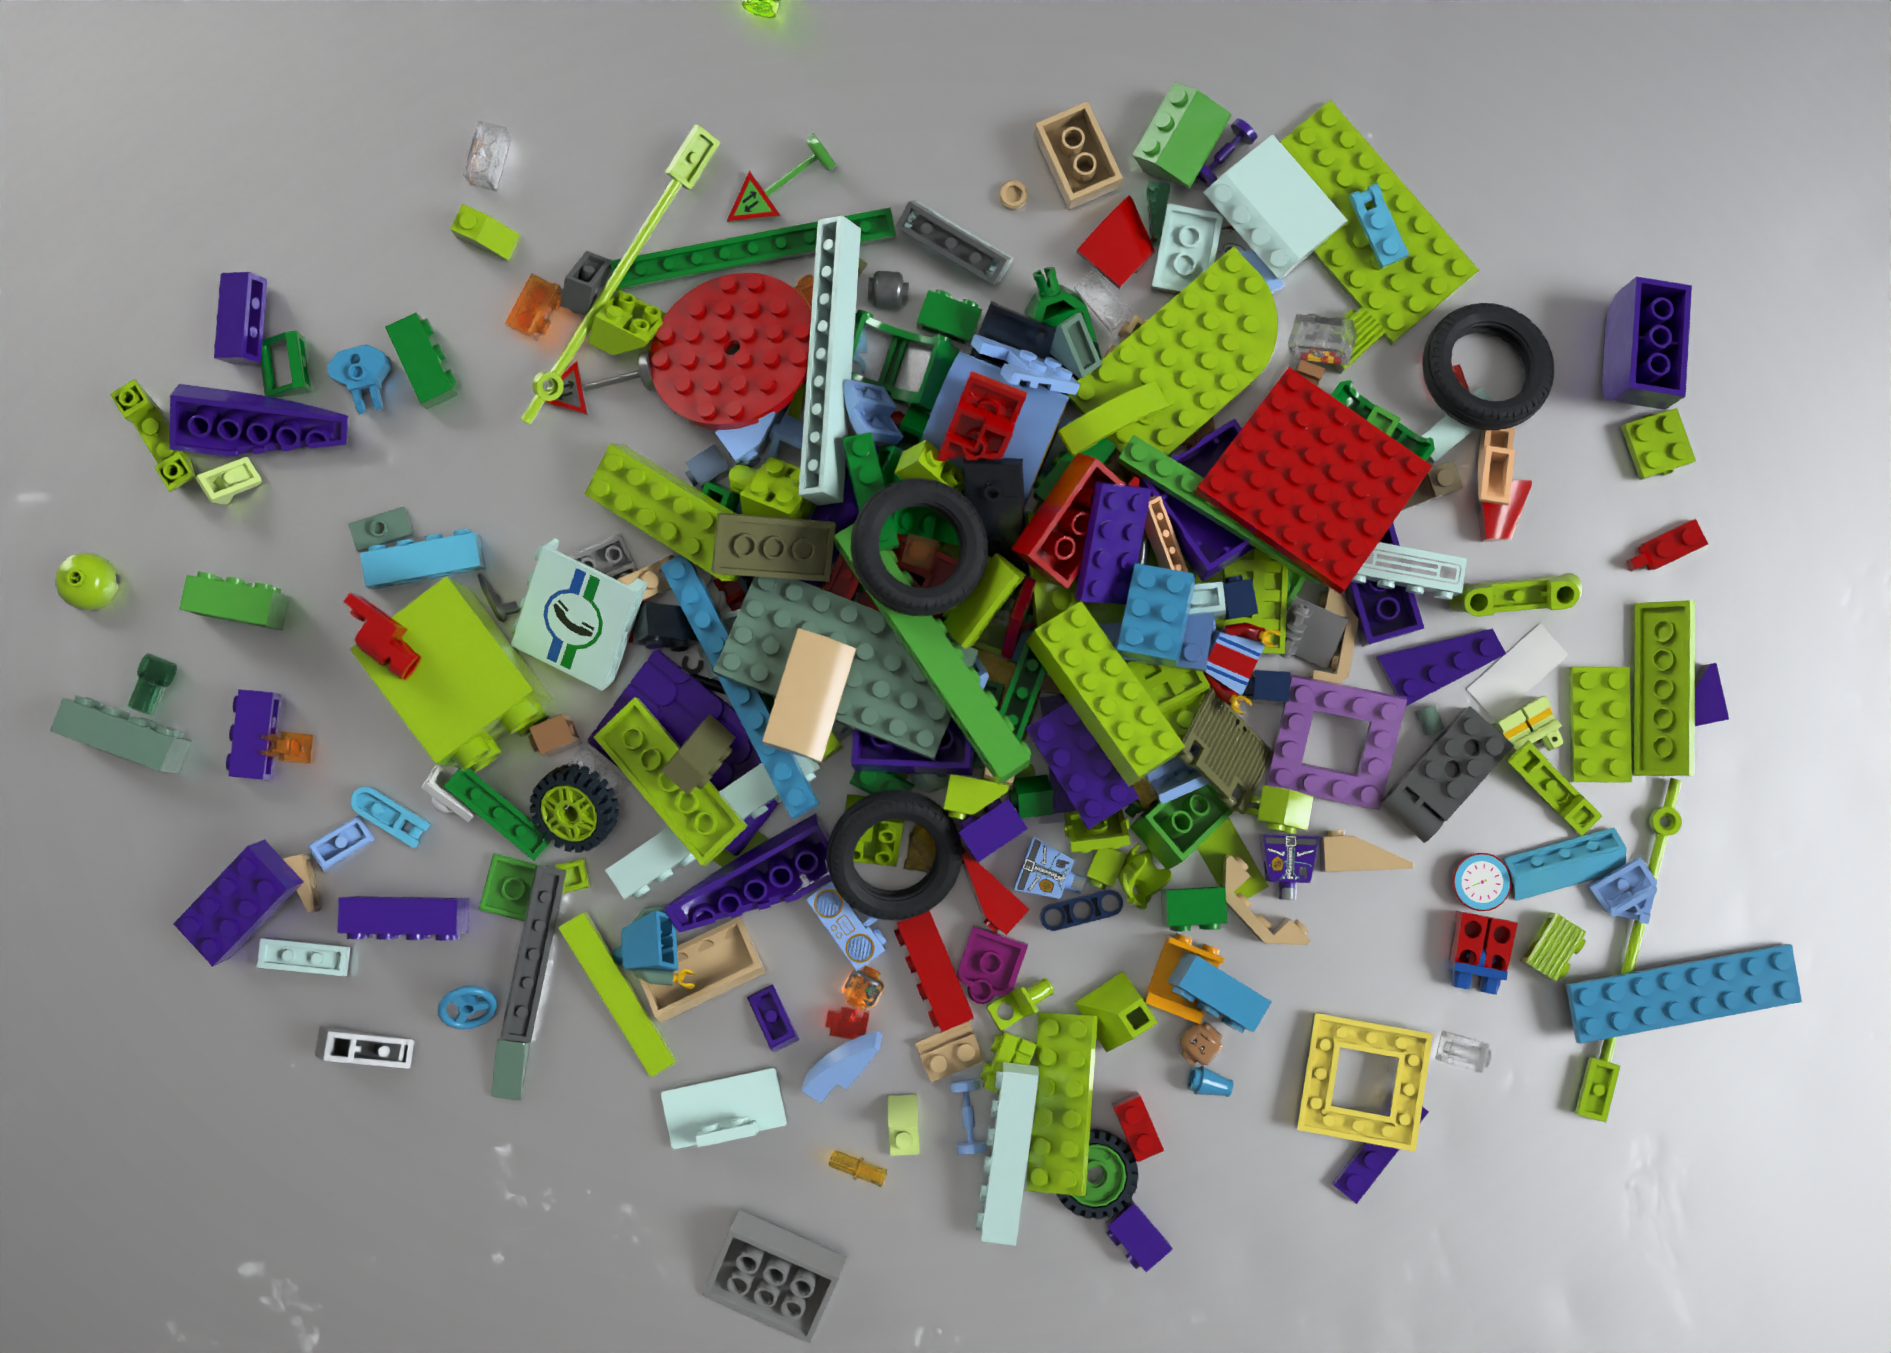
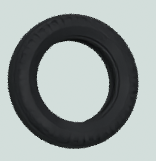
M1471 304L1449 313L1432 330L1423 352L1424 380L1436 404L1454 420L1475 429L1503 430L1525 422L1543 406L1552 388L1554 360L1547 339L1541 330L1525 315L1500 304ZM1479 332L1490 333L1506 340L1518 352L1524 365L1525 380L1520 393L1507 400L1488 401L1468 392L1459 383L1452 368L1451 355L1455 342L1465 335Z
M911 478L883 487L864 504L853 526L851 556L859 580L878 602L902 614L930 616L956 607L974 591L981 580L987 562V536L978 512L960 492L939 481ZM915 506L931 509L942 515L953 527L959 543V558L954 572L944 583L930 588L911 587L897 580L884 565L879 549L880 533L888 517L900 509Z
M907 790L880 791L858 800L842 814L829 838L827 866L834 887L840 896L854 909L877 919L904 920L931 910L951 891L961 869L962 843L952 818L932 799ZM902 819L920 825L931 835L936 847L933 865L926 876L911 887L894 891L876 888L863 880L855 869L853 858L856 845L862 835L874 825L887 820Z

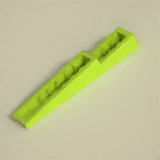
M583 912L558 927L649 1076L653 1077L676 1063L674 1056L622 967L615 961L588 912Z

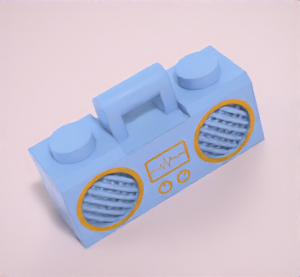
M832 881L806 899L856 971L886 951L884 944L887 940L878 928L872 930L870 927L878 919L866 915L868 920L863 923L854 911V908L840 896Z

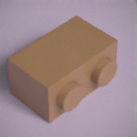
M564 714L529 727L532 735L528 736L529 742L534 752L539 751L540 755L551 757L582 744L572 717Z

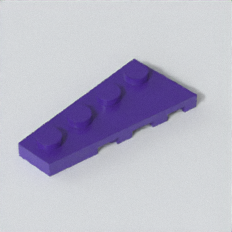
M1489 629L1376 656V659L1395 695L1406 697V706L1504 656L1506 652L1494 630Z

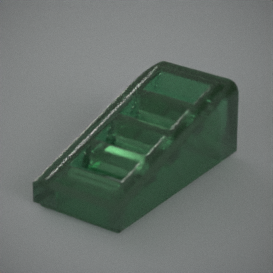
M1149 180L1146 196L1150 240L1153 246H1157L1161 240L1171 186L1169 183Z

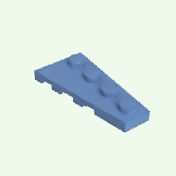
M1212 612L1188 616L1178 667L1126 657L1122 658L1124 661L1129 662L1133 661L1206 672L1215 614ZM1122 622L1099 625L1117 650Z

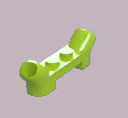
M1566 573L1556 577L1473 584L1464 583L1462 593L1452 596V600L1447 601L1452 611L1465 612L1478 617L1492 616L1496 612L1543 608L1563 610L1572 608L1578 602L1582 593V584L1579 577L1573 573Z

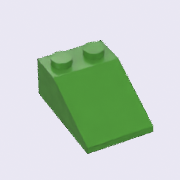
M1209 783L1164 804H1161L1158 799L1130 825V828L1164 868L1169 870L1190 856L1234 811H1231L1218 798V791Z

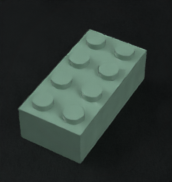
M75 695L74 700L62 699L50 729L51 732L160 772L180 773L192 742L183 738L184 732L159 726L157 722L150 719L130 715L128 711L116 707L111 708L103 705L101 701Z

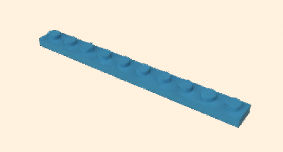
M679 554L660 567L714 669L730 632L694 563ZM717 675L790 817L796 819L818 806L820 803L794 754L766 747L762 742L771 715V710L762 693Z

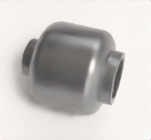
M877 271L873 278L869 277L868 300H872L873 306L876 308L898 309L902 304V300H908L909 283L903 282V276L900 272Z

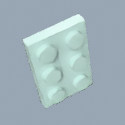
M1167 204L1151 289L1179 294L1215 263L1223 220L1221 213Z

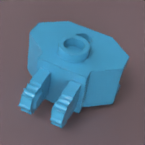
M369 345L338 351L327 365L329 377L336 383L347 387V390L352 393L358 414L366 412V405L362 394L368 392L371 394L372 404L375 409H382L383 402L380 389H383L381 383L392 370L390 358L384 352Z

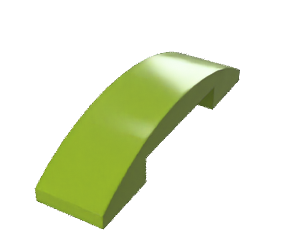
M1154 381L1132 389L1096 407L1058 430L1057 433L1073 457L1077 453L1097 445L1100 440L1143 418L1145 420L1167 409L1170 405Z
M1529 740L1507 760L1524 780L1581 836L1603 817Z

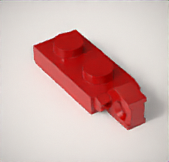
M1693 519L1641 544L1637 548L1640 555L1627 560L1626 563L1630 571L1644 565L1647 566L1649 571L1655 570L1708 545V542L1697 520Z

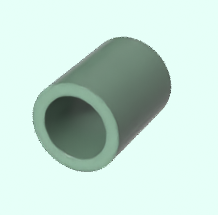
M1436 704L1417 711L1425 735L1445 729Z

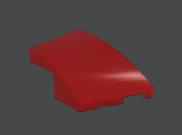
M1130 195L1101 222L1076 251L1078 255L1118 289H1121L1134 273L1137 274L1155 253L1133 198Z
M970 371L937 460L946 461L947 458H966V460H977L979 458L1002 459L1013 435L1015 423L1026 400L1027 392Z

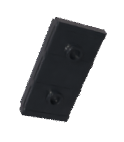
M993 301L990 302L978 335L1018 350L1032 352L1037 357L1046 359V357L1056 359L1050 354L1056 327L998 305V303ZM1093 342L1094 345H1095V348H1096V350H1097L1099 344L1096 343V342ZM973 347L970 352V356L1002 368L1004 363L1009 364L1005 360L980 354ZM1072 374V377L1076 381L1080 379L1076 375Z
M963 458L964 496L974 506L983 522L987 536L988 555L993 558L995 554L999 553L1014 566L1024 567L1025 561L1011 550L1025 529L1023 458H979L977 460H966V458Z

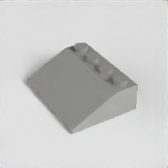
M739 1209L702 1296L810 1343L839 1280L847 1257Z

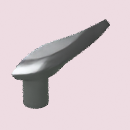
M481 573L478 574L482 591L499 621L504 623L506 615L519 612L516 601L502 605L499 596L493 591L487 579Z

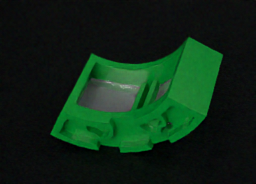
M857 310V313H855L851 380L882 386L893 402L908 405V408L911 406L931 413L947 374L960 349L950 344L951 339L945 336L935 334L934 337L911 333L873 319L874 315L870 312Z

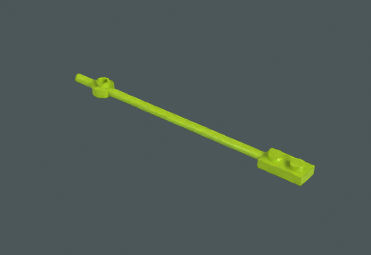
M694 125L666 169L665 173L672 178L671 182L551 371H542L535 376L532 383L535 396L520 418L526 424L531 425L545 401H554L561 396L564 388L561 376L591 330L595 315L608 303L681 186L687 190L692 189L721 143L700 125ZM548 380L549 386L544 390L543 383Z
M1670 778L1663 807L1654 810L1649 819L1650 827L1656 833L1648 868L1656 880L1668 836L1676 834L1682 825V818L1679 812L1675 810L1682 781ZM1663 816L1668 820L1665 827L1660 824V819ZM1634 920L1621 974L1634 972L1646 926L1645 923H1641L1638 920ZM1617 1037L1604 1039L1599 1059L1589 1057L1575 1114L1607 1122L1620 1070V1065L1611 1063Z

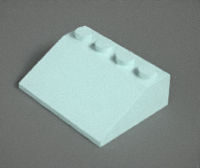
M1273 134L1227 170L1203 192L1278 279H1283L1348 221Z

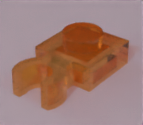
M281 732V738L274 734L262 735V739L271 741L272 747L269 751L261 750V755L274 757L279 754L278 761L310 764L313 735Z

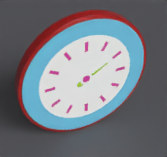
M1488 853L1471 854L1462 859L1456 866L1452 878L1453 890L1458 900L1464 906L1476 911L1493 910L1507 899L1511 890V875L1507 866L1498 857Z

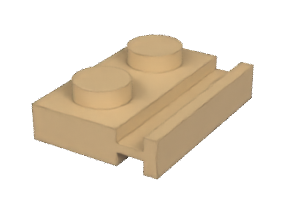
M969 1021L915 1042L931 1083L985 1061Z

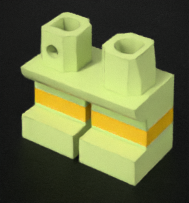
M1546 695L1532 700L1516 709V711L1492 723V726L1514 745L1509 753L1516 752L1527 740L1533 744L1541 739L1547 751H1551L1564 743L1558 730L1562 725L1554 717L1550 709L1551 704Z

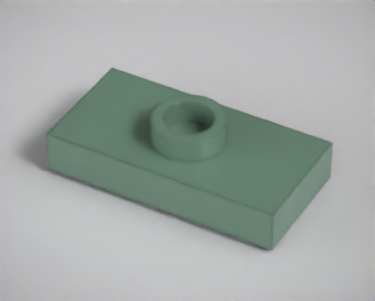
M405 507L348 524L357 552L368 550L370 546L384 545L414 535Z

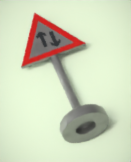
M644 351L639 354L637 358V371L582 385L579 364L576 361L561 376L564 384L561 396L554 401H545V403L588 415L584 395L586 391L639 377L647 390L655 391L656 388L651 376L650 351Z

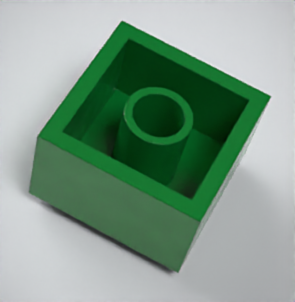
M1225 887L1161 889L1162 924L1170 926V930H1173V932L1191 931V925H1199V929L1216 930L1220 929V924L1228 923Z

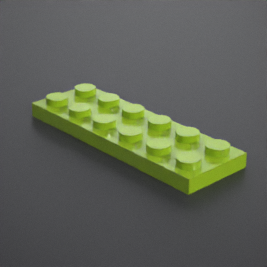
M1695 601L1635 603L1634 776H1694Z
M634 697L594 736L595 740L702 866H707L748 826L710 781L701 790L695 787L687 795L661 772L680 746L639 698Z
M1039 1012L1035 1066L1039 1067V1079L1029 1146L1026 1191L1086 1196L1098 1016Z

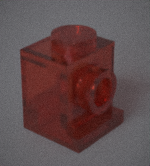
M841 1006L840 1011L828 1010L825 1027L830 1028V1036L853 1040L866 1035L870 1011L864 1010L863 1015H858V1009Z

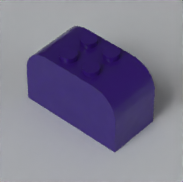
M1636 276L1616 293L1609 307L1605 330L1602 391L1607 401L1665 410L1686 397L1692 285Z

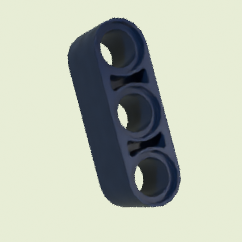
M1102 890L1048 904L1040 912V922L1046 929L1057 931L1119 914L1122 910L1123 899L1116 891ZM1109 894L1113 895L1117 900L1116 908L1112 911H1106L1102 907V899ZM1078 902H1085L1089 907V913L1084 918H1077L1073 913V908ZM1056 909L1061 914V920L1057 925H1048L1045 921V915L1047 911Z

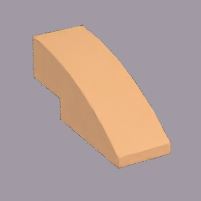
M1514 427L1503 430H1481L1478 456L1479 501L1506 506L1510 503L1515 450H1513Z

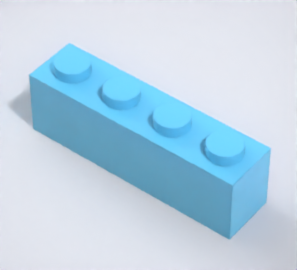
M460 529L454 531L453 536L443 537L442 534H433L426 536L425 541L414 543L413 539L398 541L396 542L397 546L386 548L385 545L368 547V552L360 553L365 586L371 590L484 570L486 567L480 535L471 532V529Z

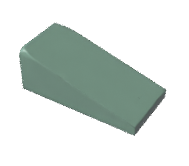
M502 1038L497 1039L491 1097L521 1100L529 1043Z

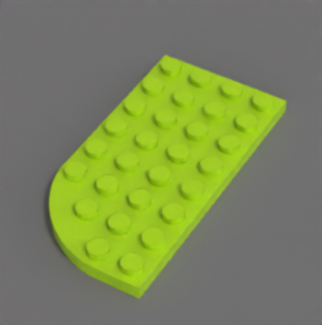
M1233 246L1101 360L1102 365L1084 378H1080L1077 381L1080 387L1076 395L1064 394L1070 396L1069 401L1084 415L1115 397L1155 381L1170 406L1106 438L1117 446L1116 453L1119 456L1133 435L1169 456L1252 384L1266 368L1273 354L1278 333L1276 304L1268 284Z

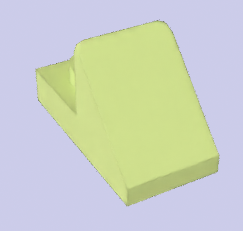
M248 457L196 476V480L209 501L223 505L229 504L235 494L259 486L262 481Z
M917 1094L888 1095L890 1156L920 1154Z

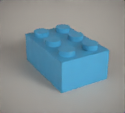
M1135 563L1117 651L1121 657L1178 667L1196 583L1193 573Z
M1184 952L1167 981L1174 986L1172 992L1191 1002L1196 999L1199 1001L1197 1004L1198 1008L1217 1018L1219 1015H1222L1221 1022L1241 1033L1245 1029L1255 1032L1272 1001L1204 959L1188 952Z

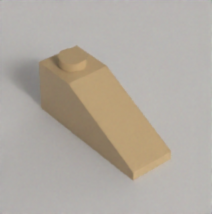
M1344 830L1327 831V837H1319L1321 872L1413 868V862L1355 836H1345Z

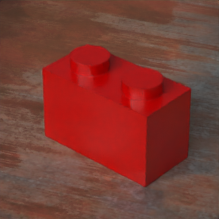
M1138 1092L1111 1103L1137 1163L1164 1151L1142 1097Z

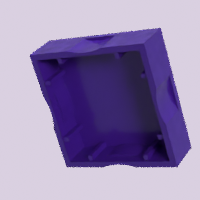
M1234 418L1202 438L1190 450L1173 456L1172 459L1205 478L1241 431L1242 427ZM1140 477L1139 486L1152 489L1150 497L1161 496L1181 553L1202 582L1255 549L1248 541L1242 540Z

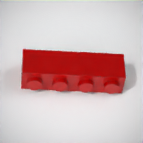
M930 910L919 916L897 922L898 929L894 930L900 947L903 945L907 947L910 956L905 957L911 974L917 972L921 983L916 984L922 1000H929L932 1010L928 1011V1015L933 1027L939 1026L941 1032H944L974 1019Z

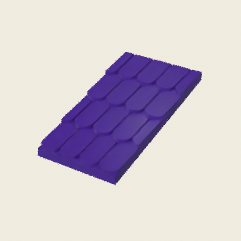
M657 649L652 652L647 662L643 664L631 680V683L628 684L613 704L614 706L610 708L596 727V730L587 739L611 759L595 740L594 736L634 697H637L680 747L709 714L736 737L729 746L733 751L709 780L719 792L762 763L734 708ZM774 799L766 805L768 810L755 819L751 815L747 817L744 822L748 826L724 849L732 855L738 856L779 803Z

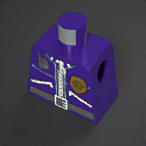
M1259 835L1265 880L1279 882V899L1296 900L1297 883L1311 882L1319 836Z

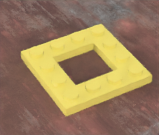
M1315 1013L1297 1130L1416 1152L1433 1034ZM1340 1048L1398 1058L1390 1116L1331 1106Z

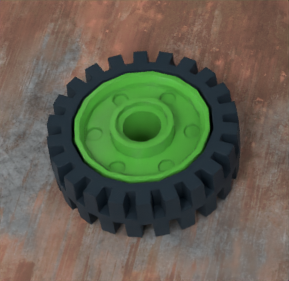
M1090 1130L1087 1171L1095 1166L1101 1168L1102 1176L1100 1179L1091 1181L1087 1178L1086 1196L1056 1194L1067 1209L1087 1219H1103V1217H1111L1115 1215L1114 1213L1122 1211L1125 1208L1124 1206L1130 1203L1137 1189L1138 1167L1131 1149L1121 1138L1106 1130Z

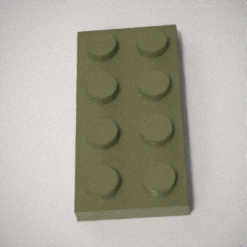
M717 512L711 572L716 574L829 582L836 523Z

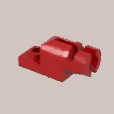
M350 592L343 603L351 608L349 613L353 617L365 622L354 638L357 646L378 664L383 666L390 665L389 671L401 680L408 679L421 661V656L401 639L408 629L361 595Z

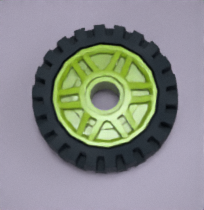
M568 764L562 765L543 777L532 791L533 794L530 796V802L533 804L529 807L530 813H536L532 817L533 823H540L537 828L540 834L544 831L547 833L544 839L548 842L554 839L556 840L554 843L555 847L561 848L565 845L564 851L571 852L575 849V853H581L584 850L587 852L597 847L613 831L618 821L616 818L619 816V809H616L619 804L618 799L612 798L615 792L613 788L606 789L609 782L605 778L599 781L598 777L600 774L597 771L589 774L590 768L583 766L579 769V764H572L571 766H568Z

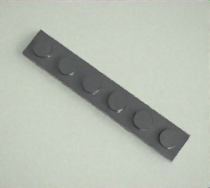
M541 865L535 866L500 1034L502 1039L531 1043L566 876V870Z

